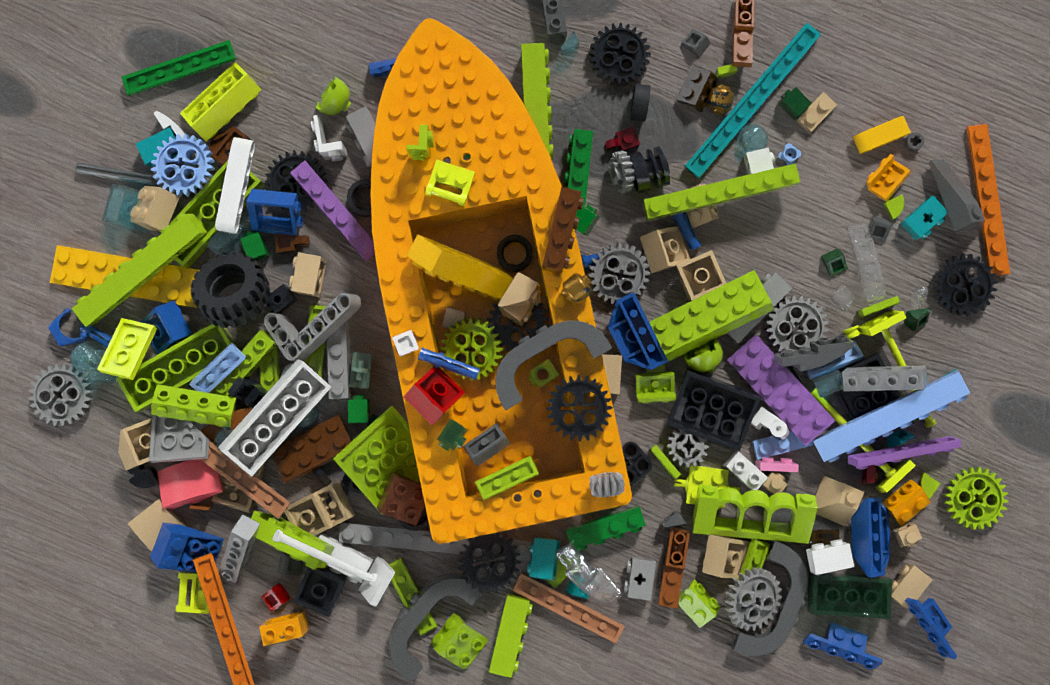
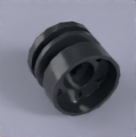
M660 146L654 147V154L651 149H647V159H644L641 152L627 155L630 156V160L633 163L632 166L635 172L633 183L638 194L650 191L651 181L654 182L657 188L661 187V181L664 186L670 185L668 161Z

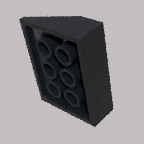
M884 350L847 368L889 367L892 365ZM845 369L827 378L849 421L906 395L905 390L844 391L842 372ZM919 418L912 420L911 425L915 424ZM900 427L893 429L894 432L901 430ZM878 436L875 438V440L883 438V436Z
M686 368L667 425L740 452L761 397L754 392Z

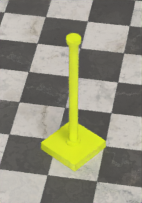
M889 310L858 327V331L863 335L873 336L882 332L897 365L906 366L889 331L890 326L906 319L903 311ZM931 415L924 419L926 428L937 424Z
M818 388L811 392L812 396L840 426L847 423L818 392ZM859 445L865 452L875 451L870 445ZM911 460L901 462L896 468H891L885 462V465L879 467L886 473V477L874 488L879 493H887L916 465Z

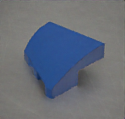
M397 58L369 63L371 77L388 76Z

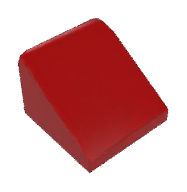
M281 583L261 596L271 612L291 598Z

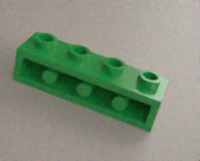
M574 129V133L569 136L568 146H572V151L567 154V164L570 165V170L565 173L564 183L568 184L569 189L582 191L581 198H584L583 205L585 206L593 131Z
M637 505L565 530L572 550L581 551L587 549V545L591 543L599 545L605 543V539L613 537V539L621 538L628 531L632 533L643 530L642 527L646 526L641 508Z

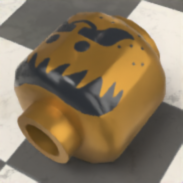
M717 85L716 88H712L707 103L708 107L713 110L712 113L723 115L724 112L730 111L734 100V93L730 87L724 85Z
M575 273L563 282L564 289L561 291L570 303H581L592 294L590 286L593 283L586 274L581 276L579 273Z

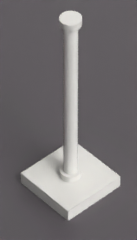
M279 529L273 536V541L285 543L364 579L359 591L369 604L377 606L395 574V571L389 564L378 556L367 573L283 534V531Z

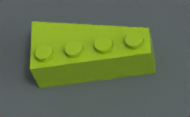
M254 510L251 519L260 523L256 536L257 539L281 552L289 554L295 560L306 562L305 565L311 569L325 568L326 562L280 541L275 542L273 541V536L279 529L283 531V534L330 556L334 546L281 517L278 519L269 512Z

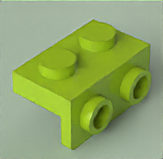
M419 125V145H406V150L414 160H425V157H430V148H434V135L429 130L428 125Z
M674 371L635 373L637 402L649 404L658 401L668 403L676 400Z
M696 579L692 580L690 585L680 592L678 605L699 628L716 617L720 609L717 600L711 597L704 586L698 583Z

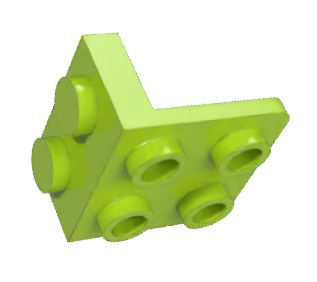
M453 613L446 620L440 631L435 634L430 644L440 656L465 670L484 648L488 640L485 636L466 625L459 615Z

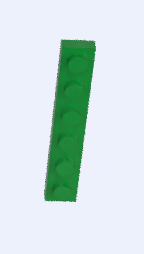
M227 40L121 76L127 95L131 96L237 60L231 41Z

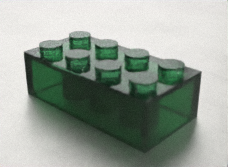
M809 572L807 611L811 614L890 619L892 579L886 576L868 577L867 575L838 573L816 575Z

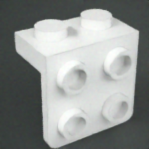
M313 115L314 121H311V127L317 137V140H314V145L319 156L322 155L325 160L332 159V161H341L343 157H348L347 150L341 141L326 143L323 123L318 115Z

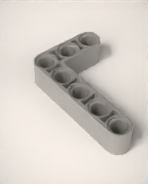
M339 294L299 333L285 314H267L264 318V325L286 359L293 361L299 359L303 361L360 308L361 299L356 294Z

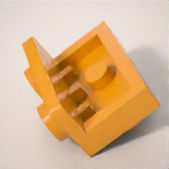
M890 154L880 162L879 168L868 176L866 182L868 191L887 202L908 178L911 170L895 161V157Z
M909 480L882 503L890 511L895 521L902 526L931 502L923 488L913 480Z

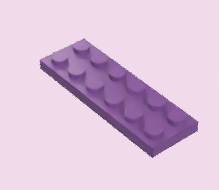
M757 334L727 359L805 446L835 421L786 366L782 367L774 361V353Z

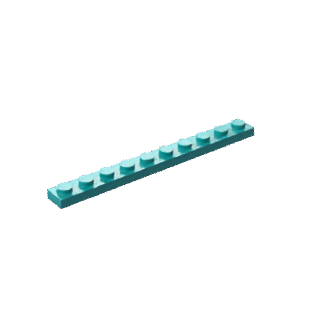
M808 23L801 28L686 163L684 168L697 179L701 177L821 36L816 29Z

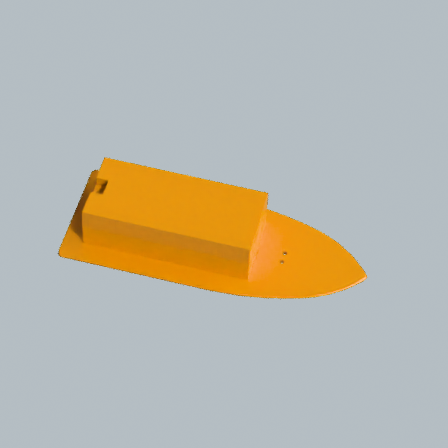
M432 18L423 20L399 53L385 82L378 106L372 150V235L380 288L403 397L420 378L435 366L418 360L422 347L438 354L440 352L446 354V351L441 350V348L446 346L442 340L448 339L444 333L451 332L449 328L442 326L447 307L465 312V318L468 320V323L469 319L474 317L475 323L477 319L481 318L482 324L487 322V318H492L493 316L489 313V310L495 311L492 304H499L498 301L493 300L489 295L487 297L477 293V290L471 292L464 288L465 285L462 288L451 283L452 280L449 283L438 278V275L432 277L424 272L425 268L420 269L413 265V260L407 257V254L417 235L494 265L515 278L518 272H510L499 264L497 247L500 241L507 236L520 235L525 237L531 243L533 258L530 265L519 272L539 283L543 296L540 302L543 303V306L540 310L546 309L547 312L543 317H549V320L545 321L544 324L551 327L560 322L573 320L588 323L596 328L590 296L581 303H570L561 291L564 289L563 282L573 274L585 275L575 229H573L571 237H575L573 247L567 251V257H570L568 268H563L562 274L542 270L562 185L532 118L509 80L495 63L468 39ZM419 125H428L429 130L434 135V148H430V157H425V160H414L406 150V145H419ZM465 154H469L471 156V158L467 161L463 159ZM446 158H449L451 160L450 164L475 172L464 207L458 205L457 202L445 198L425 195L436 160L444 162ZM438 182L435 185L437 188L459 195L463 191ZM512 242L505 247L503 255L508 263L517 265L524 261L526 250L522 244ZM502 317L499 321V324L501 326H507L510 322V319L507 317ZM529 320L526 324V327L530 330L535 329L537 326L535 320ZM515 322L513 326H519L525 336H529L525 328ZM412 330L419 349L400 357L392 337ZM518 331L511 335V339L515 342L519 341L522 337V334ZM460 334L459 340L461 343L465 344L466 338L464 335ZM482 335L478 336L479 343H485V338ZM576 339L561 340L526 360L517 368L514 382L523 401L507 410L502 406L496 391V374L499 366H493L495 368L494 372L488 371L489 376L485 377L482 374V378L480 380L476 378L475 381H470L468 377L462 379V375L455 376L456 373L441 368L465 394L433 426L403 398L431 536L438 544L627 505L632 499L614 408L607 410V413L612 415V417L605 418L609 424L601 425L604 431L601 432L597 429V437L591 433L589 434V440L582 436L581 442L578 441L577 436H574V439L571 441L570 434L563 438V430L555 432L558 427L557 424L551 426L550 424L554 419L547 418L549 414H552V411L546 410V407L552 405L547 399H553L554 397L550 394V391L557 392L558 390L555 385L557 384L562 387L561 380L564 379L568 383L569 376H572L574 381H576L577 375H580L583 381L588 376V382L590 383L593 379H596L595 386L603 384L601 391L608 390L605 398H611L602 354L593 359L587 347ZM505 345L502 347L504 350L498 352V354L503 356L501 359H496L499 363L507 355ZM469 346V349L474 352L475 348ZM460 354V356H459L460 360H461L463 363H465V362H466V357H465V355H464V354ZM482 354L478 355L479 362H485V357ZM549 359L559 376L540 388L538 385L534 387L528 378L531 375L529 371ZM540 369L537 372V377L540 380H545L548 378V372L545 369ZM566 392L563 395V401L566 404L573 403V393ZM592 392L584 394L583 398L586 403L591 404L594 402L595 396ZM612 400L607 402V406L613 407ZM577 402V406H562L561 410H576L578 414H581L582 410H597V406H581V402ZM570 412L566 413L563 417V421L568 425L572 424L575 420L574 415ZM591 412L586 413L584 416L585 423L592 424L595 421V415ZM497 423L509 440L510 445L481 465L476 466L463 446ZM531 456L539 475L483 501L475 481ZM618 472L623 475L625 483L624 492L610 497H595L591 494L589 487L590 477L599 473ZM535 490L542 492L540 497L534 496ZM520 494L522 499L515 501L514 495Z

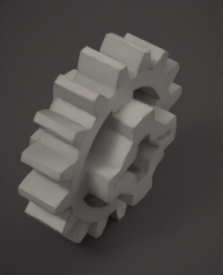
M614 152L612 158H610L612 164L609 167L612 184L620 194L630 192L634 186L633 180H635L633 163L630 160V156H627V152Z
M678 429L679 433L673 431V437H668L667 439L671 444L666 445V448L671 449L667 455H673L671 461L677 460L679 467L684 463L685 468H688L690 463L693 467L697 466L696 461L702 463L703 459L701 456L706 457L707 453L704 450L709 448V446L704 445L707 439H702ZM683 435V441L676 443L677 438ZM692 436L697 439L698 443L692 439ZM686 443H688V446H691V449L688 451L687 448L683 447ZM676 451H679L682 457H680ZM699 451L698 455L691 459L692 453Z

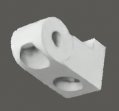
M763 407L760 408L751 422L758 430L762 426L769 430L777 440H784L789 435L787 425Z

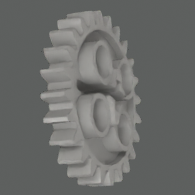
M617 242L614 248L610 243L608 250L602 247V254L596 252L597 259L591 258L595 264L588 266L593 272H589L587 275L593 277L590 280L595 285L591 289L597 291L596 295L598 297L603 295V301H607L609 298V302L613 304L615 300L632 292L642 295L640 288L646 289L643 282H649V279L645 277V275L650 274L648 270H645V268L649 267V264L643 263L647 258L645 256L640 257L642 252L640 250L635 252V246L632 245L629 248V245L625 243L622 247ZM616 258V264L608 266L609 260ZM634 262V268L628 271L626 269L627 264ZM603 269H609L617 273L621 271L626 275H635V278H629L621 274L617 277L612 272H603ZM606 277H611V282L604 285L603 280ZM624 281H629V286L625 289H622V283Z
M791 296V301H789L786 297L783 299L784 304L779 301L777 303L778 308L773 307L774 314L767 315L771 318V321L765 322V324L770 325V328L765 331L771 332L772 335L768 339H774L771 345H778V352L783 349L798 351L802 347L810 348V341H817L818 338L822 337L827 338L823 335V332L829 331L824 328V325H827L829 322L823 321L827 314L821 315L820 312L823 308H815L817 302L810 304V298L803 301V296H799L798 300H796L795 296ZM793 308L799 311L798 318H794L791 315ZM807 313L808 316L799 325L800 330L794 331L790 339L786 340L787 336L795 329L796 326L794 324L799 323L804 314ZM808 320L814 322L813 330L807 328L806 323ZM782 323L788 327V331L785 334L779 329ZM797 335H800L803 338V343L801 345H797L795 343V337Z
M55 364V369L53 366H48V372L41 370L42 376L35 375L38 381L31 382L35 388L29 390L30 393H33V396L29 397L28 400H34L30 407L37 408L34 414H41L40 420L46 419V424L53 422L54 426H59L60 423L61 426H67V421L69 424H74V419L77 421L81 420L79 414H87L84 408H91L87 402L93 400V398L88 397V394L93 393V390H88L87 387L92 384L85 383L88 376L81 377L82 370L75 372V366L69 368L68 364H63L62 367L60 364ZM59 377H61L63 380V383L60 387L57 385V379ZM74 388L78 392V395L75 399L71 395V392ZM47 392L50 393V400L48 402L44 398ZM61 404L65 405V412L63 414L59 410Z
M752 567L751 571L745 569V575L739 573V579L733 578L735 584L729 585L731 592H726L729 598L724 600V602L729 604L725 607V610L729 612L727 616L731 618L732 623L741 629L743 628L748 631L750 628L755 631L756 627L762 628V623L768 625V618L774 619L772 613H778L775 607L781 605L777 600L782 598L778 594L782 588L778 587L780 582L775 580L776 576L760 567L758 569Z

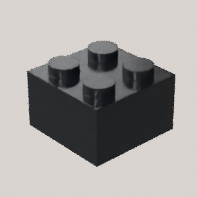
M308 567L293 602L330 617L345 586L347 577L326 568L314 570Z

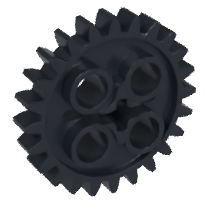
M612 23L610 30L605 26V33L598 31L600 38H593L596 44H590V48L593 49V51H589V56L593 57L590 59V63H595L592 70L598 69L597 76L599 77L603 74V81L609 78L611 85L614 80H617L618 86H620L622 80L626 85H628V79L635 82V75L640 78L642 76L640 70L645 72L647 68L644 65H649L650 62L646 59L651 56L650 52H646L650 49V45H644L647 42V38L641 39L643 32L636 34L637 27L630 30L629 24H627L626 28H623L622 23H620L619 27L616 28L614 23ZM615 39L618 45L611 46L608 41ZM632 44L636 47V50L629 51L626 46ZM619 51L622 52L621 57H617ZM605 57H610L613 60V63L606 64L604 63L603 59ZM627 62L631 65V68L628 70L623 69L621 64Z
M293 150L292 156L286 152L285 158L278 155L279 162L272 160L275 166H268L272 172L265 174L270 180L264 183L270 186L266 189L267 191L283 192L285 188L290 187L291 193H296V186L292 183L295 179L291 174L283 177L282 172L287 168L293 171L295 165L299 166L304 161L309 164L324 183L328 182V180L322 178L326 175V172L320 171L323 168L322 164L316 165L318 163L317 158L311 161L312 155L310 153L305 157L303 151L298 155ZM297 183L298 202L301 203V208L306 212L308 205L314 208V201L309 195H302L303 188Z
M961 254L960 259L957 256H953V262L946 259L947 266L940 265L942 272L936 271L935 273L939 278L933 279L938 285L933 286L932 289L938 290L934 296L941 297L938 303H945L943 309L950 307L949 313L953 314L957 310V315L961 316L964 311L965 316H969L970 311L973 314H977V308L984 311L983 304L991 305L988 299H995L991 292L998 290L993 288V285L997 284L998 281L992 280L996 276V273H990L993 267H985L988 261L984 260L980 263V256L973 260V254H969L967 259L965 254ZM972 267L975 274L970 278L967 275V271ZM952 274L956 276V282L953 285L949 283V277ZM964 282H968L966 288H962ZM977 285L981 288V293L978 296L974 294V288ZM958 292H961L963 295V299L960 302L955 300Z
M540 303L538 306L535 305L531 311L533 314L530 320L537 322L536 328L530 330L526 327L527 322L523 324V327L529 333V338L537 335L535 331L546 325L549 328V325L544 324L545 321L549 320V317H543L547 310H540L543 303ZM492 304L495 311L489 310V313L493 316L492 318H487V321L492 322L491 325H488V328L495 327L493 334L499 333L496 339L503 341L499 344V347L505 345V351L508 353L511 348L514 349L519 345L518 341L515 342L511 339V335L514 332H520L522 334L521 339L526 336L519 326H513L515 322L511 319L507 326H501L499 321L505 316L502 315L498 305Z
M577 375L576 381L573 380L572 376H569L568 383L562 379L563 386L560 387L556 384L555 387L558 391H550V394L554 397L553 399H547L549 403H552L550 407H546V410L552 411V414H549L547 418L554 419L550 425L554 426L557 424L558 427L555 432L563 430L562 437L564 438L567 434H570L571 441L574 439V436H577L579 442H581L582 436L589 440V434L591 433L597 437L596 430L598 429L603 432L604 430L601 425L609 424L605 418L612 417V415L607 413V410L613 409L612 406H607V402L612 400L611 398H605L608 390L602 392L603 384L595 386L596 379H593L590 383L588 382V376L584 378V381L581 380L580 375ZM566 392L573 393V403L566 404L563 401V395ZM586 392L594 394L595 400L593 403L588 404L584 401L583 397ZM577 402H581V406H597V410H582L581 414H578L576 410H561V407L577 406ZM570 412L574 415L575 420L572 424L568 425L563 421V417L566 413ZM588 412L595 415V421L592 424H587L584 421V416Z
M496 532L494 535L491 533L474 537V540L468 538L469 544H462L465 551H459L463 558L457 559V561L463 563L458 569L465 571L461 577H468L465 583L470 584L473 582L472 589L479 586V592L482 593L485 588L488 594H490L491 588H493L495 593H498L499 586L505 590V583L512 585L509 579L517 578L513 573L514 571H520L516 564L521 563V561L516 560V557L521 554L514 552L518 546H511L513 539L506 541L507 534H503L500 537V532ZM499 544L501 551L495 555L492 548L494 545ZM480 548L482 556L479 559H475L473 553L476 549ZM506 556V559L493 561L490 565L481 564L473 567V563L487 561L488 557L496 559ZM500 563H503L505 566V570L503 573L499 574L497 572V566ZM481 568L486 569V576L484 578L478 577V571Z

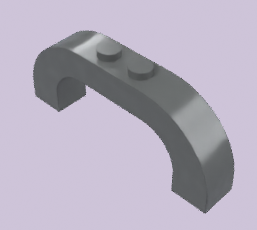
M571 320L557 323L549 328L545 325L535 331L537 335L529 338V336H526L519 340V345L503 358L496 374V391L504 409L507 410L523 401L514 382L515 372L523 362L564 339H576L582 342L594 359L612 349L607 338L594 326L585 322Z
M771 540L766 558L781 564L785 568L788 583L780 602L781 605L778 607V613H776L774 621L767 631L754 635L737 629L731 648L733 651L744 655L762 656L781 647L789 637L792 628L796 627L799 619L797 614L799 609H802L806 599L804 596L807 590L808 579L804 563L795 551L778 541Z
M450 573L433 578L418 593L415 592L410 599V604L406 608H402L398 613V619L392 626L389 635V652L398 673L410 683L423 668L421 661L407 649V641L410 635L437 601L443 597L458 596L472 606L482 593L478 591L479 586L475 589L471 588L473 582L470 584L465 583L468 577L462 578V574Z

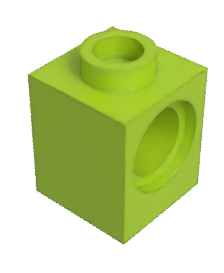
M548 359L529 371L531 375L528 378L534 387L538 385L540 388L559 376V374ZM540 369H545L548 372V378L540 380L537 377V372Z

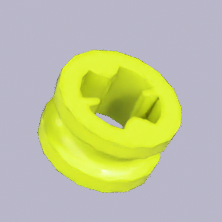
M858 325L842 331L848 339L862 334L858 331Z

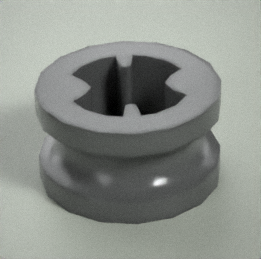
M918 132L908 135L905 139V146L910 151H916L924 144V137ZM914 137L919 141L915 146L912 145L913 142H910Z

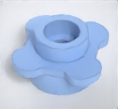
M788 143L785 145L783 152L778 154L780 160L787 162V165L795 164V160L801 156V151Z

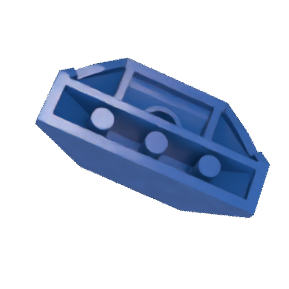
M632 292L616 300L608 329L624 361L649 370L668 362L635 293Z
M881 497L865 498L851 517L852 556L868 577L884 576L891 554L889 514L882 503Z

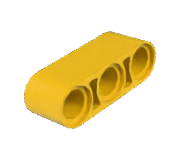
M903 115L853 136V139L861 155L911 134V131Z

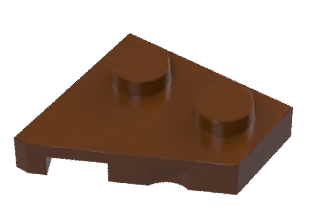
M232 127L226 130L225 133L213 137L214 140L206 144L209 147L208 150L213 153L210 157L222 166L229 159L234 137L250 140L247 135L236 127Z

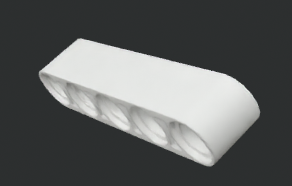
M233 138L215 228L218 231L236 234L238 231L255 150V142L252 140Z

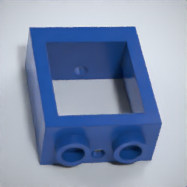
M251 189L246 200L251 231L297 235L299 228H302L303 217L300 216L301 203L298 202L297 193ZM262 205L287 207L290 209L291 218L264 216Z

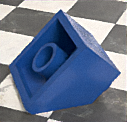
M175 301L155 307L140 321L141 323L154 325L157 328L151 341V345L157 355L192 335L190 326L186 323L181 309Z

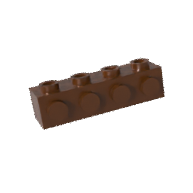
M561 187L542 270L562 274L563 268H568L570 257H567V251L573 247L575 237H571L573 229L577 230L579 218L576 217L577 210H582L584 198H581L582 191Z

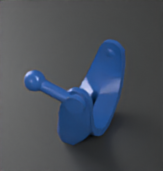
M69 308L65 309L48 326L59 346L76 344L88 339L85 332L80 334V338H69L60 331L61 320L72 312Z

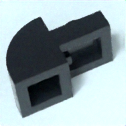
M239 377L227 391L230 396L243 400L247 406L252 408L268 393L262 385L250 377L246 379Z
M141 464L128 470L130 474H134L128 481L135 487L150 488L159 485L158 474L153 466L145 468Z

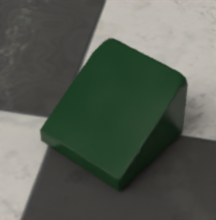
M839 249L821 256L830 277L848 269L844 253Z
M930 309L907 311L904 324L912 331L918 330L928 323Z

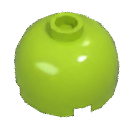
M335 76L334 80L330 81L320 96L322 101L317 102L315 109L329 116L338 115L341 111L346 112L351 104L348 101L350 90L347 85Z
M716 338L683 354V357L692 370L700 373H712L722 361L723 350Z

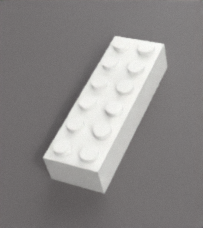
M297 359L218 448L252 477L329 391L331 386L306 363Z

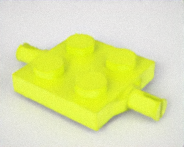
M690 465L689 475L686 480L674 479V482H679L674 483V487L685 488L686 504L695 505L698 485L718 486V490L722 488L740 490V487L729 486V470L702 466L693 467ZM725 504L721 505L719 508L724 509Z

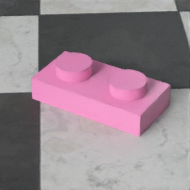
M762 457V460L755 461V466L760 471L798 472L799 464L792 462L793 459L781 458V461H774V458Z

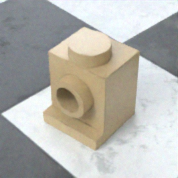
M768 471L765 474L768 478L761 486L774 495L781 493L788 484L785 483V477L777 471Z
M908 522L892 530L900 548L907 546V548L918 544V540L922 539L914 523Z

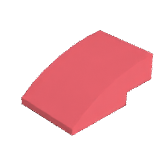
M201 459L184 461L157 471L162 507L165 509L174 510L186 504H195L223 492L221 475Z

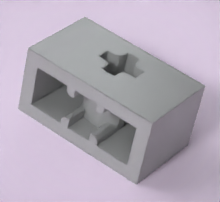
M631 556V561H627L626 572L629 573V577L624 582L623 591L626 592L628 598L651 601L656 566L655 560ZM640 573L644 579L637 583L635 577H638Z

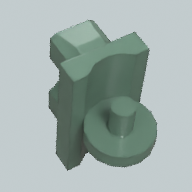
M353 352L349 387L369 389L373 354Z

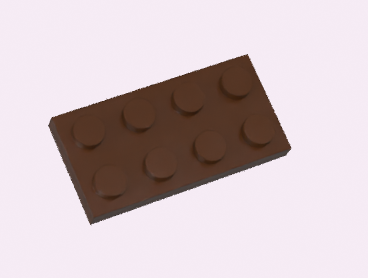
M338 414L280 444L272 456L283 482L287 485L333 461V458L352 441Z

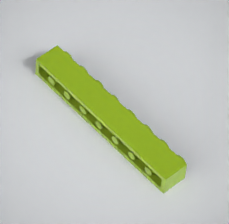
M795 163L644 199L642 205L646 221H651L797 186L800 183V178Z
M183 213L179 215L172 226L168 225L163 228L160 236L150 239L143 250L139 249L132 254L133 258L130 261L121 263L118 266V271L108 274L101 285H95L90 289L91 293L89 295L83 296L76 301L77 305L72 310L85 327L97 324L207 233L194 214Z

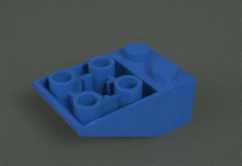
M163 522L150 558L158 569L196 572L193 559L212 553L216 562L224 539L184 525Z

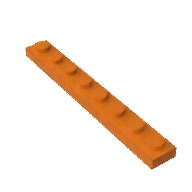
M988 124L968 126L966 131L977 202L985 220L981 229L986 261H988L987 267L992 266L993 268L990 273H996V276L1010 274Z
M209 553L193 559L194 566L233 685H254L213 554Z

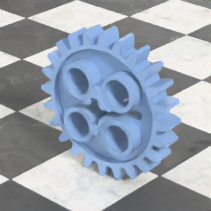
M177 134L176 140L170 136L169 143L164 140L162 141L163 148L157 146V149L160 151L159 154L153 153L157 160L151 161L152 164L156 165V167L151 168V171L156 173L153 178L158 180L157 185L163 186V189L173 194L176 193L180 197L183 193L189 197L190 191L197 194L196 188L203 190L202 184H209L206 178L213 177L209 173V171L215 170L210 165L215 160L209 158L213 153L208 150L209 147L203 144L201 139L197 140L194 135L189 137L187 134H184L182 139ZM178 152L177 157L172 159V154ZM197 153L196 158L190 160L192 154ZM175 170V175L169 178L171 171ZM194 172L193 178L188 179V175Z

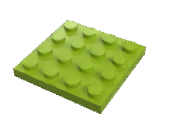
M390 406L333 458L376 509L391 472L420 481L409 425L393 406Z

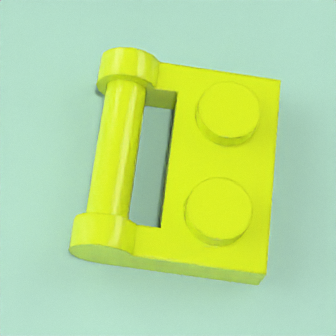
M436 160L425 195L445 198L457 202L458 205L464 207L475 172ZM436 182L463 190L462 194L459 195L435 187Z
M179 572V598L175 611L210 614L197 573ZM188 579H192L190 605H186Z

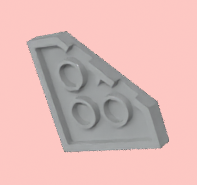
M152 415L150 462L208 459L209 439L191 421Z

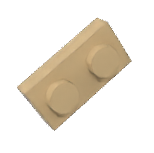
M823 92L796 121L811 133L837 104Z

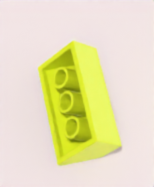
M234 62L180 114L205 141H208L217 134L221 127L227 125L236 113L241 112L250 100L255 99L262 89Z

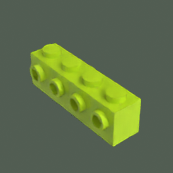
M157 384L151 402V415L231 428L236 397Z

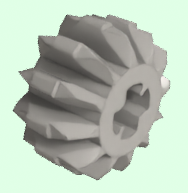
M618 472L599 473L590 477L589 487L591 494L595 497H610L624 492L625 483L623 475Z

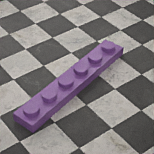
M306 161L302 162L290 172L291 176L366 262L375 254L373 239Z
M946 436L849 455L848 464L855 466L857 469H867L869 465L882 466L885 465V462L889 461L901 462L904 458L917 459L920 458V455H936L939 451L952 452L954 448L961 447V439Z

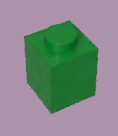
M251 231L241 238L246 255L251 256L255 261L270 256L261 233Z
M353 396V400H348V423L369 422L370 400L365 399L364 396Z

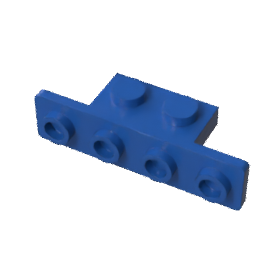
M907 597L905 602L909 606V611L916 616L918 624L927 632L928 639L938 648L937 652L944 658L949 657L955 660L957 655L944 637L952 626L935 600L928 598L921 604L920 601Z
M832 622L828 625L826 639L813 634H808L803 639V644L808 645L812 649L826 651L831 656H840L848 662L862 664L868 669H876L883 662V659L865 653L868 635Z

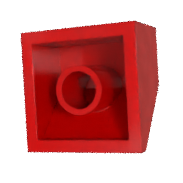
M434 366L410 388L403 398L433 426L465 392L440 367L435 368Z

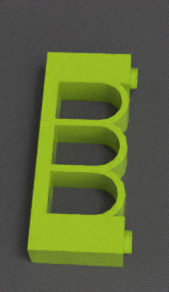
M698 485L692 517L693 533L809 544L818 506L815 495L795 494L794 498L791 494L783 492L768 497L763 491L750 490L741 495L738 490L733 488L718 490V486ZM725 503L736 504L738 507L735 519L716 517L718 508ZM758 505L765 508L762 521L743 519L744 513L749 507ZM780 508L792 510L789 523L770 522L772 514Z

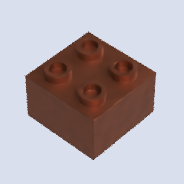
M391 472L377 509L382 514L416 526L425 506L421 483Z

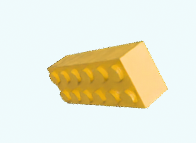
M421 235L416 236L407 254V257L413 260V265L420 269L425 268L424 272L432 277L438 275V278L448 283L452 280L451 283L461 288L465 285L464 288L469 291L475 292L477 290V293L487 297L489 295L490 298L500 302L514 279L494 265Z

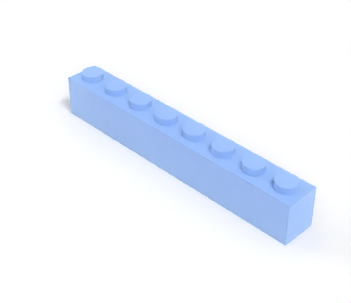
M956 370L929 383L924 390H914L816 437L813 442L823 461L828 460L830 463L839 459V455L844 452L850 454L856 451L857 446L861 444L867 446L875 442V438L878 436L886 437L894 433L893 429L897 427L903 429L912 424L911 421L919 418V420L927 418L930 416L929 412L946 409L949 407L948 403L956 401L958 403L967 398L966 395L970 394V391L960 372Z

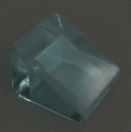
M575 31L571 33L561 46V55L579 48V40Z

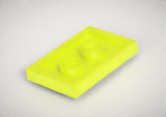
M121 318L97 370L101 373L134 380L157 328L154 325Z

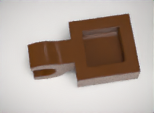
M274 234L276 253L296 251V245L310 244L309 236L307 235L295 237V235Z

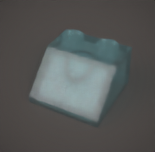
M112 184L102 221L147 233L148 229L130 222V213L138 202L139 191L123 185Z

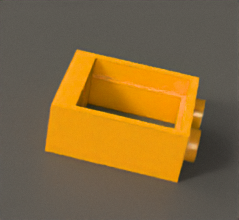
M306 610L267 619L259 626L263 646L303 637L310 627Z

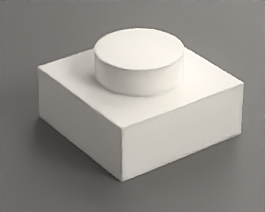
M412 330L392 337L400 357L419 349Z

